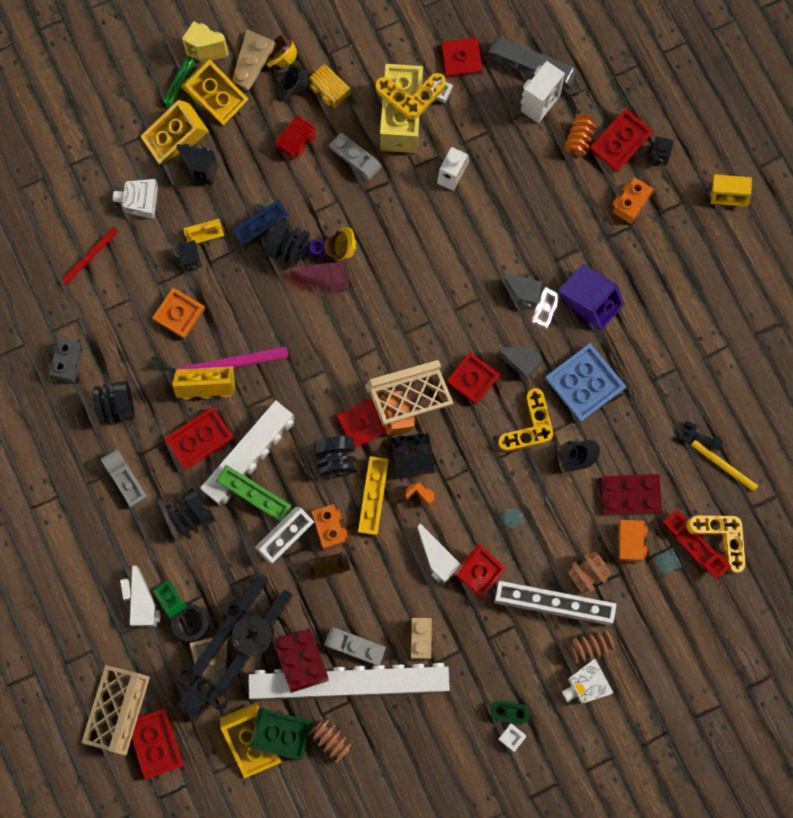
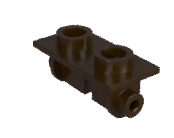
M341 552L329 556L330 562H326L325 557L312 560V562L308 563L312 579H322L327 576L350 571L347 553L342 554Z

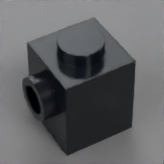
M656 136L649 161L667 166L674 141Z
M195 240L177 244L179 254L176 255L178 266L182 265L183 270L188 272L196 271L199 267H202Z

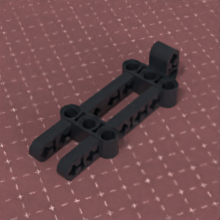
M261 573L254 580L239 603L231 601L226 604L224 608L226 621L193 667L184 666L177 673L179 684L188 690L179 702L178 710L193 721L200 717L205 709V704L216 710L225 709L228 705V695L226 692L260 644L268 645L274 640L275 630L272 626L285 610L293 595L284 590L263 619L258 617L249 608L269 581V578ZM235 608L239 613L236 616H230L228 611ZM251 619L255 624L252 627H246L244 622ZM237 627L249 635L250 638L216 685L202 674ZM268 630L271 636L269 638H262L260 633ZM184 673H190L192 678L190 681L185 682L181 679V676ZM206 684L209 688L205 693H200L197 690L199 685ZM221 695L225 698V701L222 704H216L214 698Z

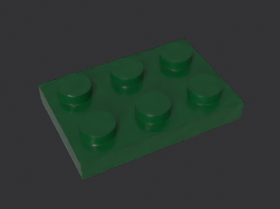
M259 707L249 748L302 761L312 721Z

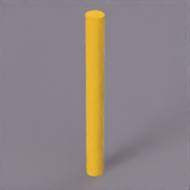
M694 440L691 444L694 449L753 492L756 490L757 484L697 440Z

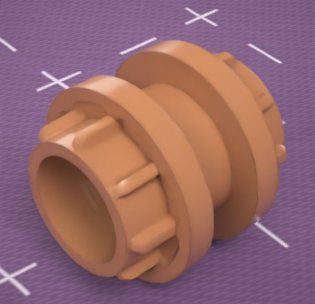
M596 552L591 555L588 553L583 555L586 561L580 565L575 561L572 563L573 567L568 571L574 583L583 593L588 590L593 592L596 590L593 586L594 583L599 580L605 583L608 581L606 578L611 575L610 569Z

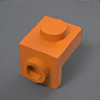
M420 482L416 485L414 483L405 490V499L407 501L417 494L429 507L435 502L433 497L435 493L428 486L425 488Z

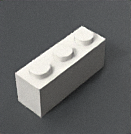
M295 507L254 548L268 562L273 563L314 521L302 508Z

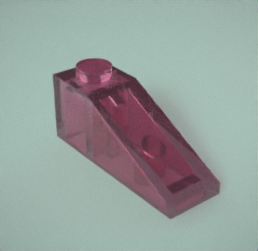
M346 261L290 267L291 277L330 291L334 290L335 292H343L345 289H349Z

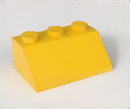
M233 366L176 370L173 379V389L176 398L188 400L200 396L201 398H210L220 395V397L234 395L235 379Z

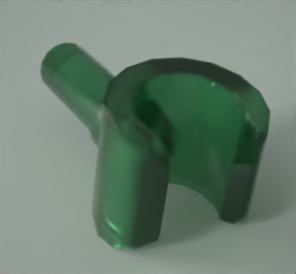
M151 357L152 360L157 361L154 366L148 364L153 370L164 369L175 373L176 369L162 364L157 357Z

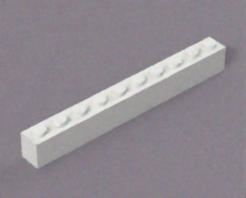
M434 663L432 667H424V664H413L412 668H404V665H392L393 669H385V666L379 665L373 666L372 670H365V666H355L353 670L345 671V667H334L333 671H326L329 677L328 682L290 693L282 669L273 670L271 674H266V670H255L254 674H249V699L449 692V668L444 667V663Z

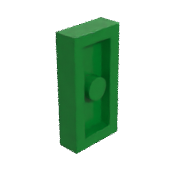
M170 580L153 591L170 618L187 607Z

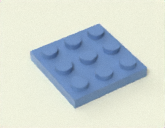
M591 343L545 377L580 422H583L626 389L625 384Z

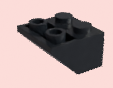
M177 144L176 148L180 160L194 182L213 185L218 166L214 151L205 147L201 149L194 148L190 144Z
M417 433L409 436L400 435L391 438L396 478L435 473L429 433Z

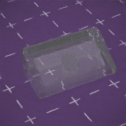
M546 287L543 288L531 322L540 330L548 329L561 296Z

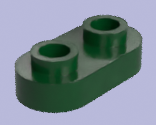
M496 701L490 707V715L496 721L521 725L526 723L530 717L529 709L523 704ZM497 708L503 709L502 715L496 713ZM517 711H521L523 713L522 718L516 717Z

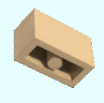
M412 618L411 660H431L432 618Z

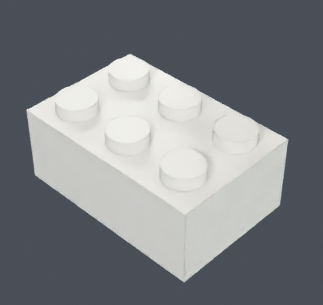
M548 61L543 66H538L533 79H528L523 87L525 90L522 94L521 112L538 124L560 97L565 76L564 72Z

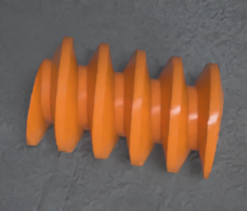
M577 114L575 116L573 127L565 143L564 150L577 156L586 155V151L583 149L589 148L587 143L591 142L590 137L594 134L592 130L596 129V125L592 123L594 122L592 117L585 114Z

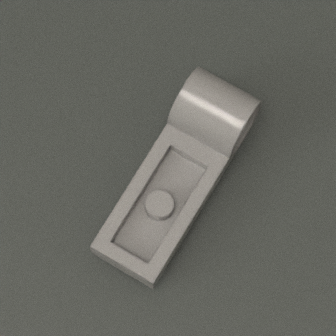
M340 133L329 144L332 151L355 167L359 174L367 181L382 168L381 164L373 156L343 133Z
M118 449L101 458L102 463L131 508L148 498Z
M330 627L324 646L377 666L380 665L386 649L382 645L334 627Z

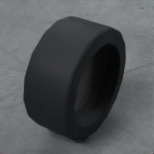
M187 604V607L172 617L171 627L176 637L184 642L193 643L205 637L209 630L210 621L208 615L201 607ZM195 612L201 617L202 626L196 634L186 635L180 630L179 619L183 614Z

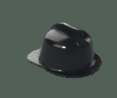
M294 61L280 81L276 90L277 101L283 102L292 94L301 93L306 89L311 74L302 69L300 62Z
M593 440L568 441L563 444L560 450L556 451V454L559 456L564 470L570 472L591 467L599 458L600 447Z

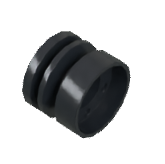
M279 219L267 238L264 255L276 260L282 254V263L286 264L288 262L290 267L295 268L306 252L310 232L306 230L302 232L300 227H297L292 232V224Z
M127 380L114 382L112 392L107 384L103 385V392L100 385L94 386L93 405L101 426L107 425V416L111 424L115 423V414H118L121 422L135 419L133 398Z
M335 436L314 442L315 456L324 458L316 462L317 467H319L317 470L319 477L339 478L358 471L357 465L354 464L356 457L347 456L355 452L353 437Z
M193 488L182 494L185 501L183 505L176 499L173 500L177 506L176 510H173L170 504L165 506L171 522L179 533L183 534L188 540L192 538L188 531L189 528H192L198 534L199 531L195 524L199 522L206 528L216 521Z

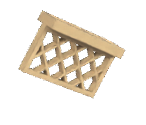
M439 360L376 377L367 382L365 385L366 391L371 394L383 426L453 405L440 372L441 365ZM429 377H437L439 382L437 387L428 383ZM416 381L423 385L420 392L410 387L412 382ZM399 386L406 390L403 397L393 392L395 387ZM425 386L435 391L432 398L423 394ZM382 391L388 394L386 402L378 399L376 393ZM408 391L418 396L415 403L405 399ZM437 392L444 395L446 402L440 403L434 400ZM391 396L401 401L398 408L388 404ZM420 397L430 402L427 408L417 405ZM403 402L413 407L410 413L400 410ZM385 408L396 412L393 418L386 419L384 414Z
M105 665L82 743L127 755L150 677ZM114 671L116 679L110 683L108 678L110 672ZM131 676L128 686L125 687L123 679ZM119 683L121 691L114 694L112 687ZM108 691L111 698L104 702L103 695ZM124 695L123 704L119 707L117 699ZM113 702L115 710L108 714L106 707ZM102 710L104 718L98 722L96 717L98 712ZM118 715L117 723L113 726L111 718ZM107 722L109 730L103 734L100 726ZM96 730L99 737L94 741H89L92 732ZM111 734L112 740L110 746H107L105 738Z

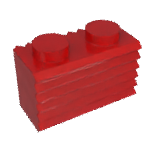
M296 115L275 141L276 148L292 160L300 157L305 151L304 147L308 142L312 143L316 137L315 126L299 115Z

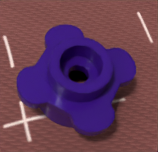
M310 240L308 256L311 258L314 256L324 258L326 256L324 251L325 241Z

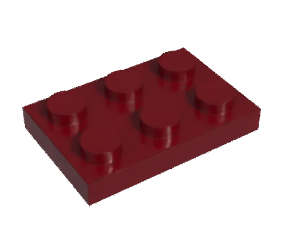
M660 474L601 476L603 515L662 513Z
M311 629L273 640V645L290 693L329 681Z

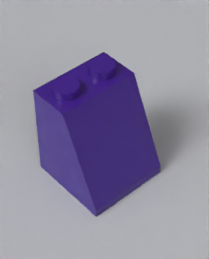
M584 264L574 271L571 278L559 290L563 301L599 331H602L625 305L618 285Z

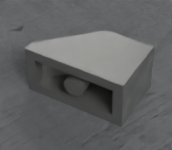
M506 273L504 283L517 304L526 309L536 308L542 282Z
M502 347L498 353L525 381L541 366L543 361L541 354L529 347Z

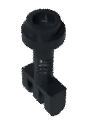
M688 421L684 422V426L690 428V430L686 428L681 429V433L687 435V437L679 435L678 439L680 441L690 444L692 439L712 446V451L720 450L723 443L720 437L716 436L713 439L696 432L698 425Z

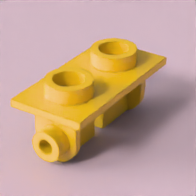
M220 219L184 228L187 242L195 240L196 244L224 237Z

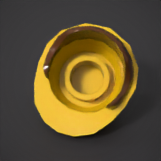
M279 35L274 39L277 45L269 56L268 67L273 65L288 67L296 59L297 50L294 42L284 35Z
M349 227L336 231L335 235L327 238L324 243L326 255L340 262L352 257L356 250L354 233Z

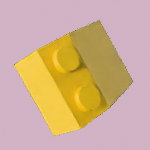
M210 59L205 60L181 85L182 89L222 125H225L249 100Z
M178 100L141 135V138L157 162L162 165L178 155L177 144H190L193 146L209 131L191 104Z
M257 702L220 718V728L244 779L281 763L279 755L249 748L259 710Z

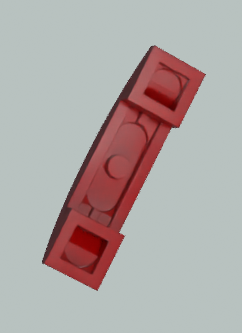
M676 509L663 521V524L687 553L717 580L732 566L719 552L716 553L700 535L691 534L687 530L686 523L688 520Z

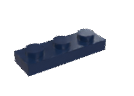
M278 199L232 231L241 245L244 246L272 228L279 219L284 220L290 215L281 200Z

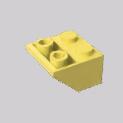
M193 21L182 38L186 54L201 63L208 59L213 61L229 55L225 37L219 32L209 30L203 23L198 24Z

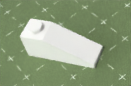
M419 524L418 532L430 569L433 572L431 576L438 583L442 581L445 584L461 564Z
M132 566L130 625L132 627H157V622H160V610H157L155 601L140 568Z

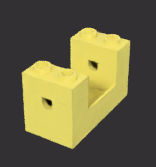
M386 64L385 77L391 79L409 95L413 96L423 85V66ZM388 84L384 85V88H386L387 90ZM396 94L393 99L396 102H401L404 97L401 94ZM384 98L380 129L381 151L418 153L420 116L417 119H409ZM409 106L410 112H412V111H415V112H416V107L411 108V107Z

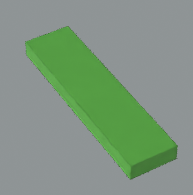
M226 464L215 480L280 522L292 506Z

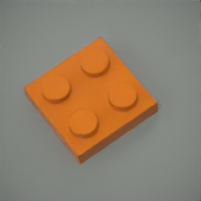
M173 287L152 319L185 339L205 310V306Z

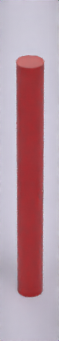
M112 227L61 281L67 285L119 231Z

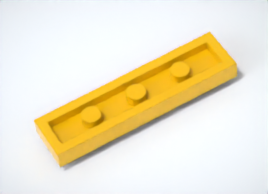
M369 457L358 533L378 535L389 459Z

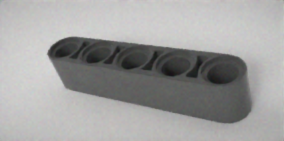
M501 37L494 38L487 53L488 57L492 60L533 77L538 66H543L548 61L565 73L563 89L570 88L577 73V70L568 64Z

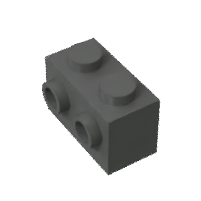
M58 338V342L53 347V361H50L48 365V372L52 379L75 383L84 347L80 342Z

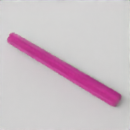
M286 347L178 367L176 370L231 366L236 368L287 358L288 351Z

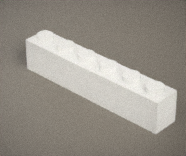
M275 400L201 486L202 492L219 506L222 503L226 504L232 496V491L215 481L225 464L244 476L251 474L257 467L256 463L260 459L263 460L270 451L268 449L281 440V434L285 429L288 431L293 426L294 415Z
M503 581L498 582L494 602L610 626L614 622L616 603Z

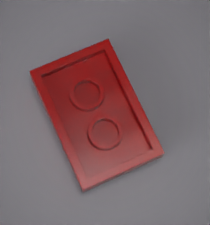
M625 108L593 143L589 150L618 173L652 136L654 131Z
M212 406L164 439L187 471L232 441L234 437Z
M164 708L137 718L132 740L144 779L147 780L183 767L184 764L166 709Z

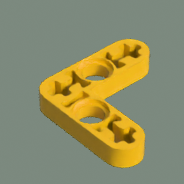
M435 73L411 96L391 79L381 77L376 82V91L407 118L417 119L445 89L446 79L442 74ZM434 80H440L441 85L437 84L433 91L431 88L434 86ZM381 84H388V90L386 88L381 89ZM427 92L431 97L428 100H422L420 94ZM396 94H401L404 99L401 102H396L393 97ZM409 106H410L411 108L416 107V112H415V111L410 112Z
M531 389L526 397L533 427L502 434L498 441V446L502 451L510 452L546 444L551 441L553 429L545 397L540 389ZM533 393H535L536 396H540V398H538V406L543 405V407H536L532 409V407H535L536 405L534 399H530ZM537 411H542L545 414V419L538 421L535 419L534 414ZM542 430L549 432L546 439L543 436H538L537 441H534L533 431H536L535 435L541 434ZM527 433L531 436V441L523 443L520 436ZM517 435V442L519 445L516 446V442L510 443V447H507L506 444H502L505 438H507L508 441L514 440V436Z
M694 516L688 519L686 527L691 534L723 535L724 559L732 566L727 570L728 572L734 574L744 570L742 522L738 517ZM712 520H715L718 523V529L716 531L713 530L710 526V522ZM694 522H696V524H703V523H704V526H701V527L697 528L696 526H693V523H694ZM724 524H735V528L724 527ZM731 540H735L737 542L738 546L736 550L731 549ZM732 562L738 563V567L732 565Z

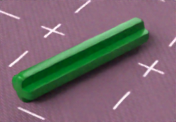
M185 58L163 100L165 105L171 107L175 103L182 89L181 85L187 80L195 64L192 58Z

